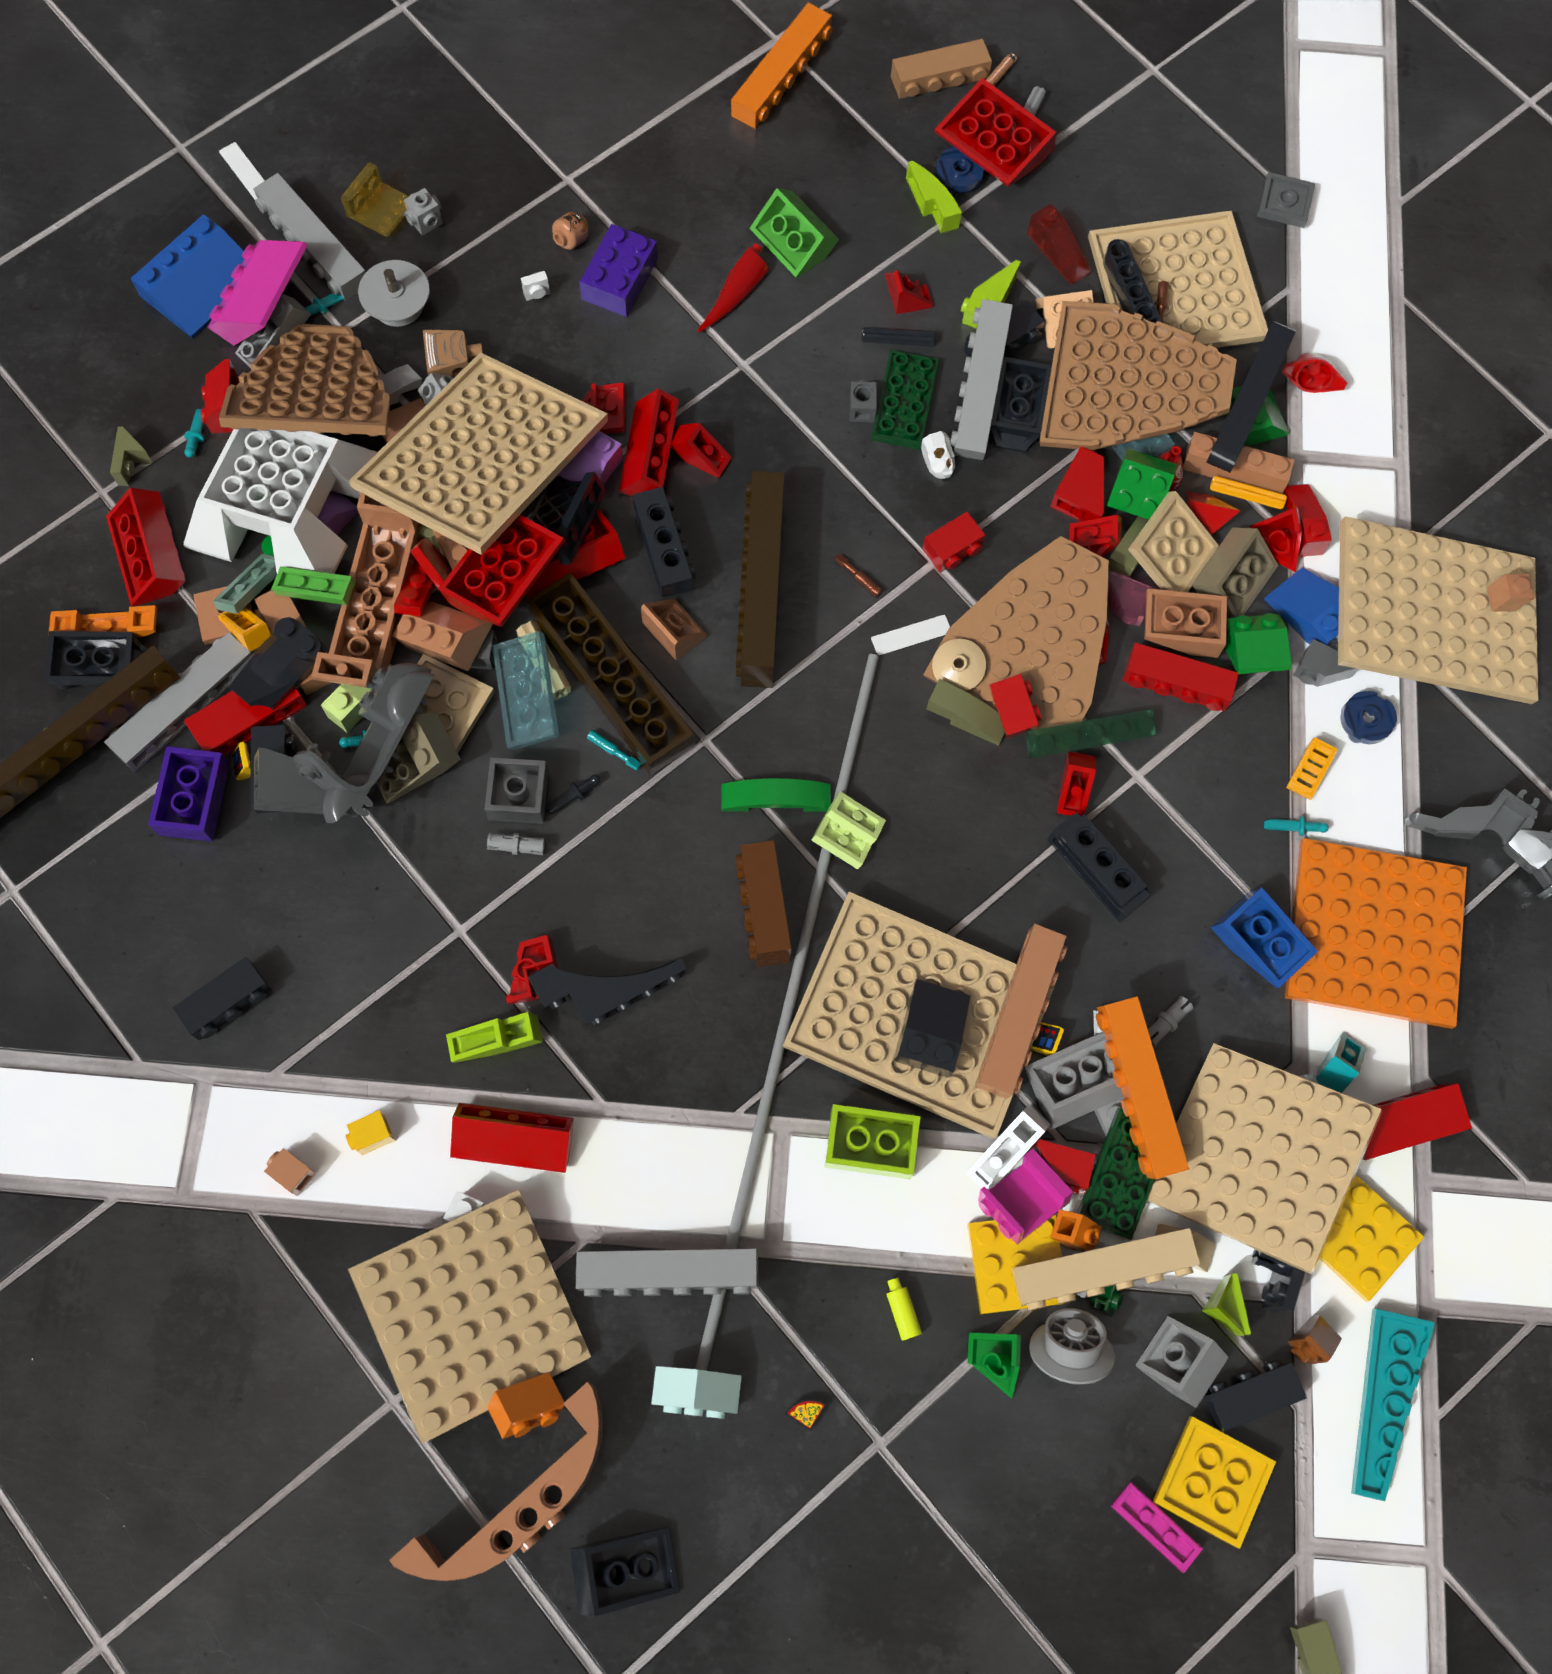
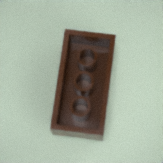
M774 840L740 845V854L735 855L737 879H743L740 882L739 891L741 905L747 906L744 909L746 933L751 932V936H748L750 960L755 959L756 968L790 963L791 944Z

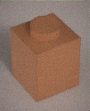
M1505 574L1487 587L1492 612L1516 611L1534 599L1529 574Z
M285 1148L271 1155L266 1163L268 1167L263 1171L295 1196L301 1193L316 1174L313 1169Z

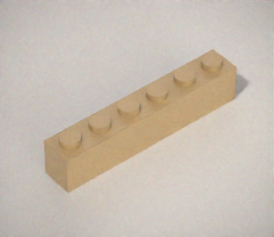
M1188 1228L1012 1269V1275L1020 1306L1027 1305L1030 1311L1046 1307L1045 1301L1057 1299L1058 1304L1076 1300L1075 1294L1083 1292L1087 1293V1297L1104 1294L1105 1287L1116 1285L1118 1291L1135 1287L1134 1281L1145 1279L1147 1284L1164 1280L1163 1274L1175 1272L1176 1277L1193 1274V1267L1200 1265L1191 1230Z

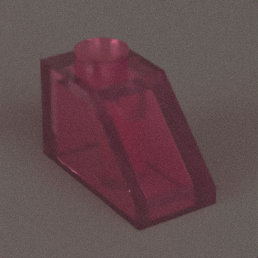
M1108 569L1107 599L1115 616L1121 618L1127 624L1140 626L1145 618L1147 588H1155Z

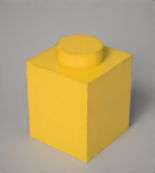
M380 1110L346 1124L349 1133L345 1135L348 1145L352 1151L356 1149L362 1156L395 1141L386 1116Z

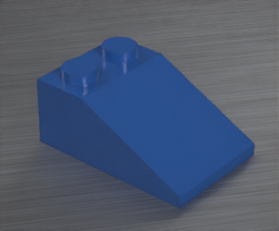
M1302 567L1264 598L1308 644L1315 639L1330 646L1338 640L1339 587Z
M1262 887L1248 892L1210 927L1232 952L1276 988H1280L1318 952Z

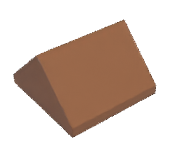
M675 598L645 603L641 607L643 625L676 661L708 636Z

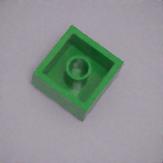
M1127 448L1107 506L1149 520L1168 494L1175 476L1177 464Z

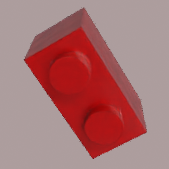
M965 512L926 536L922 550L941 573L947 568L949 570L954 569L968 555L972 557L978 554L983 548L985 534L969 513Z
M1021 674L990 684L989 689L1007 739L1038 729V721L1042 720L1037 704L1033 706L1031 704L1029 696L1033 692L1028 679L1023 680Z

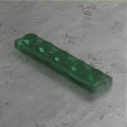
M1146 709L1025 731L1029 758H1036L1156 736L1157 732L1153 709Z

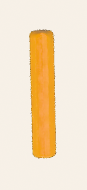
M1214 476L1210 484L1212 491L1277 509H1283L1287 499L1285 494L1220 476Z

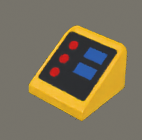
M241 742L231 758L236 780L250 778L251 750L246 743Z
M1041 1022L1039 1034L1036 1040L1033 1041L1030 1050L1049 1056L1056 1053L1064 1028Z

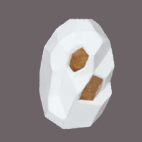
M942 431L929 434L922 439L921 450L928 470L937 478H948L955 469L954 453L947 433Z

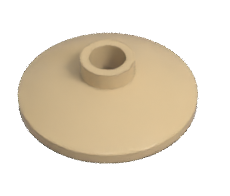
M949 640L938 648L933 657V674L937 682L941 679L964 691H969L976 687L985 675L986 659L984 653L978 645L970 640ZM957 659L964 661L962 668L954 666V662Z

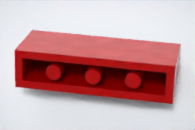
M659 388L635 403L619 492L632 496L633 494L660 488L664 485L679 399Z
M296 688L274 710L266 706H249L237 694L231 691L183 721L203 751L219 752L225 757L235 751L239 743L251 741V727L277 725L307 707Z
M1443 1083L1373 1104V1106L1382 1109V1114L1362 1159L1369 1160L1472 1129L1459 1084Z
M459 1102L452 1116L450 1158L566 1173L572 1145L574 1118Z

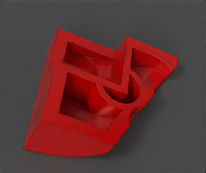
M548 935L519 943L518 961L512 972L510 994L506 996L507 1004L539 999L527 976L551 963H554L555 967L559 969L553 942Z

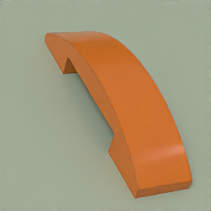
M156 605L129 607V612L83 615L77 610L53 611L50 615L49 631L133 632L136 638H140L156 631L157 607Z

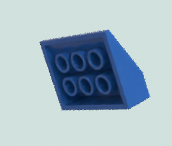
M203 214L131 277V280L141 298L193 339L210 324L212 319L209 318V315L216 305H220L223 300L220 297L221 292L226 285H231L234 279L231 277V274L238 264L241 265L244 261L242 257L244 251L220 226Z

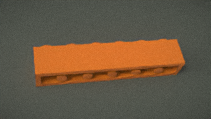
M810 3L805 5L731 99L732 117L754 129L757 128L761 121L764 122L767 119L771 108L779 104L785 90L792 87L796 76L805 70L810 58L817 55L824 40L827 41L833 31L831 14Z
M1138 996L1097 1007L1096 1021L1101 1031L1104 1030L1107 1041L1104 1043L1105 1051L1108 1058L1112 1059L1114 1064L1113 1079L1116 1086L1121 1088L1124 1099L1121 1100L1124 1114L1130 1118L1132 1125L1130 1136L1134 1145H1138L1141 1155L1138 1158V1163L1142 1173L1146 1174L1149 1179H1159L1189 1170Z

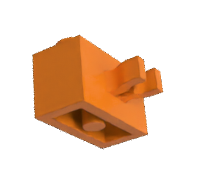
M548 1372L495 1391L487 1407L502 1439L513 1435L521 1437L539 1425L542 1427L552 1425L559 1418L558 1415L564 1407V1400Z

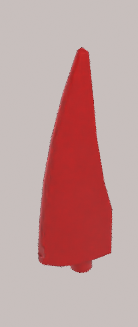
M755 243L751 248L749 247L732 268L714 307L697 332L700 333L732 311L749 295L769 271L766 263L759 256L762 251V247L759 244Z

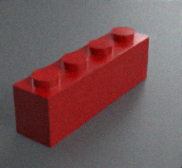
M1134 643L1129 653L1122 681L1135 688L1154 690L1155 693L1162 696L1171 695L1180 698L1185 703H1198L1205 705L1213 711H1225L1232 701L1238 673Z

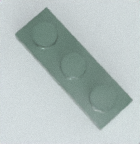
M261 554L213 600L216 609L235 614L242 611L256 595L276 578L277 572L274 556Z

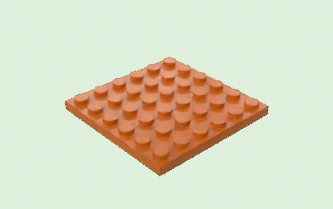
M1303 838L1299 844L1292 922L1318 952L1286 981L1285 998L1444 1028H1455L1457 1024L1467 867Z

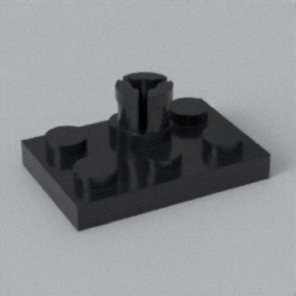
M1254 1249L1252 1263L1272 1271L1270 1281L1265 1284L1262 1290L1261 1298L1264 1300L1262 1308L1271 1312L1294 1310L1305 1272Z

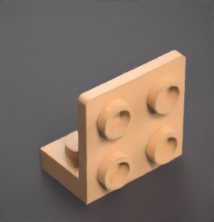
M1092 290L1036 299L1037 309L1043 308L1048 348H1055L1062 301L1093 303Z

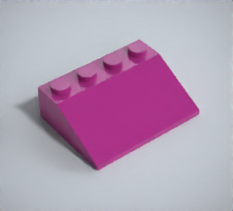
M260 240L253 246L249 244L242 254L244 261L241 265L238 264L231 274V277L234 278L231 285H226L221 292L220 297L223 300L220 305H216L209 315V318L212 320L208 328L233 346L264 328L300 261L307 244L296 241Z

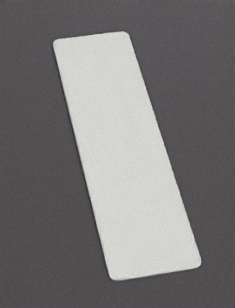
M234 142L221 149L219 153L256 200L257 197L253 188L264 182V179Z
M941 615L873 636L871 640L877 655H882L943 636L947 633L950 626L946 616Z

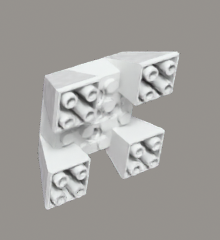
M250 428L234 429L196 501L183 546L190 550L232 562L248 529L271 536L277 573L280 566L335 574L348 546L317 517L330 491L359 499L361 492L351 488L349 480L378 452L310 431L287 432L285 430L261 431Z

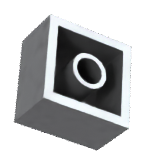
M490 757L484 808L488 820L544 824L549 776L546 761Z

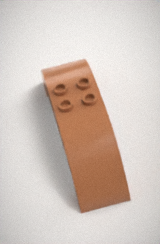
M360 493L357 509L363 526L349 575L352 576L356 583L348 604L341 605L329 653H317L311 678L324 682L372 688L374 685L372 682L373 676L380 668L384 669L389 666L397 640L392 635L403 614L394 613V602L415 562V557L410 550L417 544L418 522Z
M587 1382L563 1403L587 1434L446 1561L426 1534L414 1537L389 1560L392 1565L407 1574L423 1579L449 1581L465 1579L483 1573L505 1561L520 1549L523 1552L528 1551L542 1538L538 1533L545 1526L548 1530L553 1528L566 1516L562 1510L580 1493L590 1478L598 1460L602 1443L603 1417L601 1402L595 1386ZM552 1485L558 1486L562 1491V1499L559 1503L552 1501L549 1496ZM528 1507L533 1508L537 1513L538 1519L534 1525L528 1523L525 1518ZM503 1530L510 1532L513 1537L510 1547L505 1546L501 1541Z

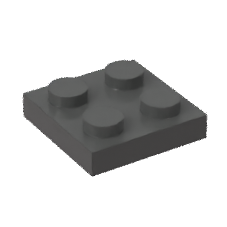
M1268 172L1264 182L1257 217L1305 228L1315 183Z

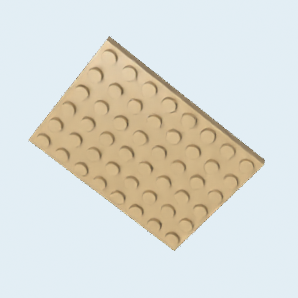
M480 352L349 480L351 488L482 555L608 422V415L583 401Z
M1345 516L1340 520L1338 665L1528 704L1537 702L1538 664L1535 558ZM1505 574H1529L1534 599L1516 611L1492 612L1487 587Z
M848 892L782 1047L978 1133L996 1139L1012 1096L1005 1099L974 1087L1016 964ZM865 974L868 979H864L859 983L857 987L858 995L854 997L857 981ZM915 979L971 995L954 1073L948 1078L893 1061ZM867 982L872 984L863 992L860 991L862 984ZM1049 987L1046 997H1051L1054 987ZM1040 1013L1037 1023H1041L1044 1014ZM1031 1039V1042H1030V1045H1029L1028 1050L1031 1049V1046H1032V1044H1033V1041H1034V1040H1032V1039Z

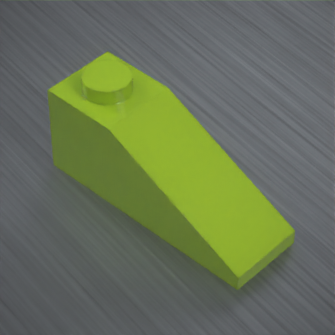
M1015 260L975 288L970 298H965L961 307V312H964L963 324L977 328V324L973 323L975 307H981L982 299L1005 303L1018 276L1021 261Z

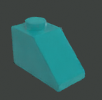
M1342 1032L1318 1068L1315 1076L1318 1084L1343 1093L1360 1073L1367 1049Z

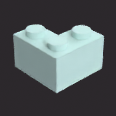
M656 1366L651 1404L664 1406L663 1412L681 1414L682 1408H685L684 1414L703 1416V1410H707L706 1417L724 1419L725 1412L738 1413L741 1375Z

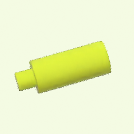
M899 1278L887 1281L891 1292L886 1295L901 1340L921 1335L922 1331L907 1287H901Z

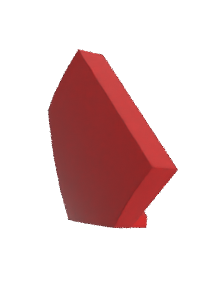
M624 382L600 385L598 387L593 383L591 390L581 401L607 413L608 422L599 431L604 434L626 432V386Z
M1119 515L1069 524V540L1101 557L1106 556L1121 542L1122 518Z
M424 538L410 552L439 589L452 570L436 546L427 538Z

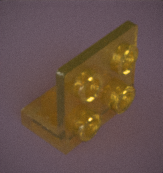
M368 162L341 196V200L347 217L388 237L405 216L404 212L407 210L404 199L409 196L382 183L378 167Z

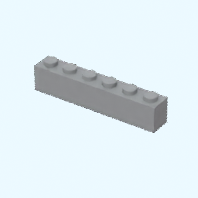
M277 173L253 188L257 197L255 200L257 207L263 214L268 213L270 221L277 230L280 228L283 230L286 240L307 244L302 255L305 262L310 261L313 264L312 267L320 279L324 277L328 281L327 285L333 294L337 295L340 293L345 302L358 294L359 283L366 273L365 270L286 181Z
M982 299L981 307H975L973 323L977 324L976 333L971 332L968 348H973L971 357L966 356L963 371L968 373L967 382H961L959 397H964L962 406H957L954 420L959 422L958 431H952L950 445L954 447L953 453L956 456L978 460L984 459L1013 304Z
M229 632L223 637L218 638L208 651L203 655L197 656L191 666L183 673L178 674L181 677L133 714L123 726L113 730L109 738L104 741L105 744L133 772H136L187 726L183 720L216 701L229 689L227 686L232 679V675L252 655L251 652Z
M757 1249L577 1252L576 1289L584 1291L585 1297L602 1296V1291H614V1296H632V1291L644 1290V1296L662 1295V1290H673V1295H692V1290H703L704 1295H720L721 1289H733V1294H751V1289H758Z

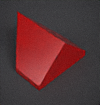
M898 270L893 273H884L896 315L929 309L934 306L927 284L919 286L918 280L911 282L908 275L901 277V273Z
M1186 491L1184 502L1210 535L1240 512V510L1211 495Z
M1297 507L1249 526V528L1258 529L1277 563L1296 572L1302 538V526Z

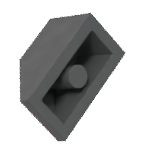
M1313 639L1305 649L1293 676L1299 678L1305 684L1319 687L1351 678L1358 669L1338 665V651Z

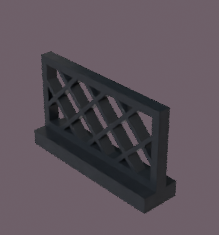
M595 471L587 472L582 481L547 485L530 517L531 521L552 532L558 528L554 533L563 537L565 542L552 559L558 558L562 565L572 564L606 493ZM559 493L553 498H551L552 494ZM566 498L568 499V500H566L565 502H563L562 504H560L559 506L555 507L557 504H559L560 502H562V501L565 500ZM552 509L550 512H548L547 514H545L544 516H542V514H544V513L547 512L548 510ZM557 516L559 517V518H557L556 520H554L553 522H551L550 524L546 525L548 522H550L551 520H553V519L556 518Z

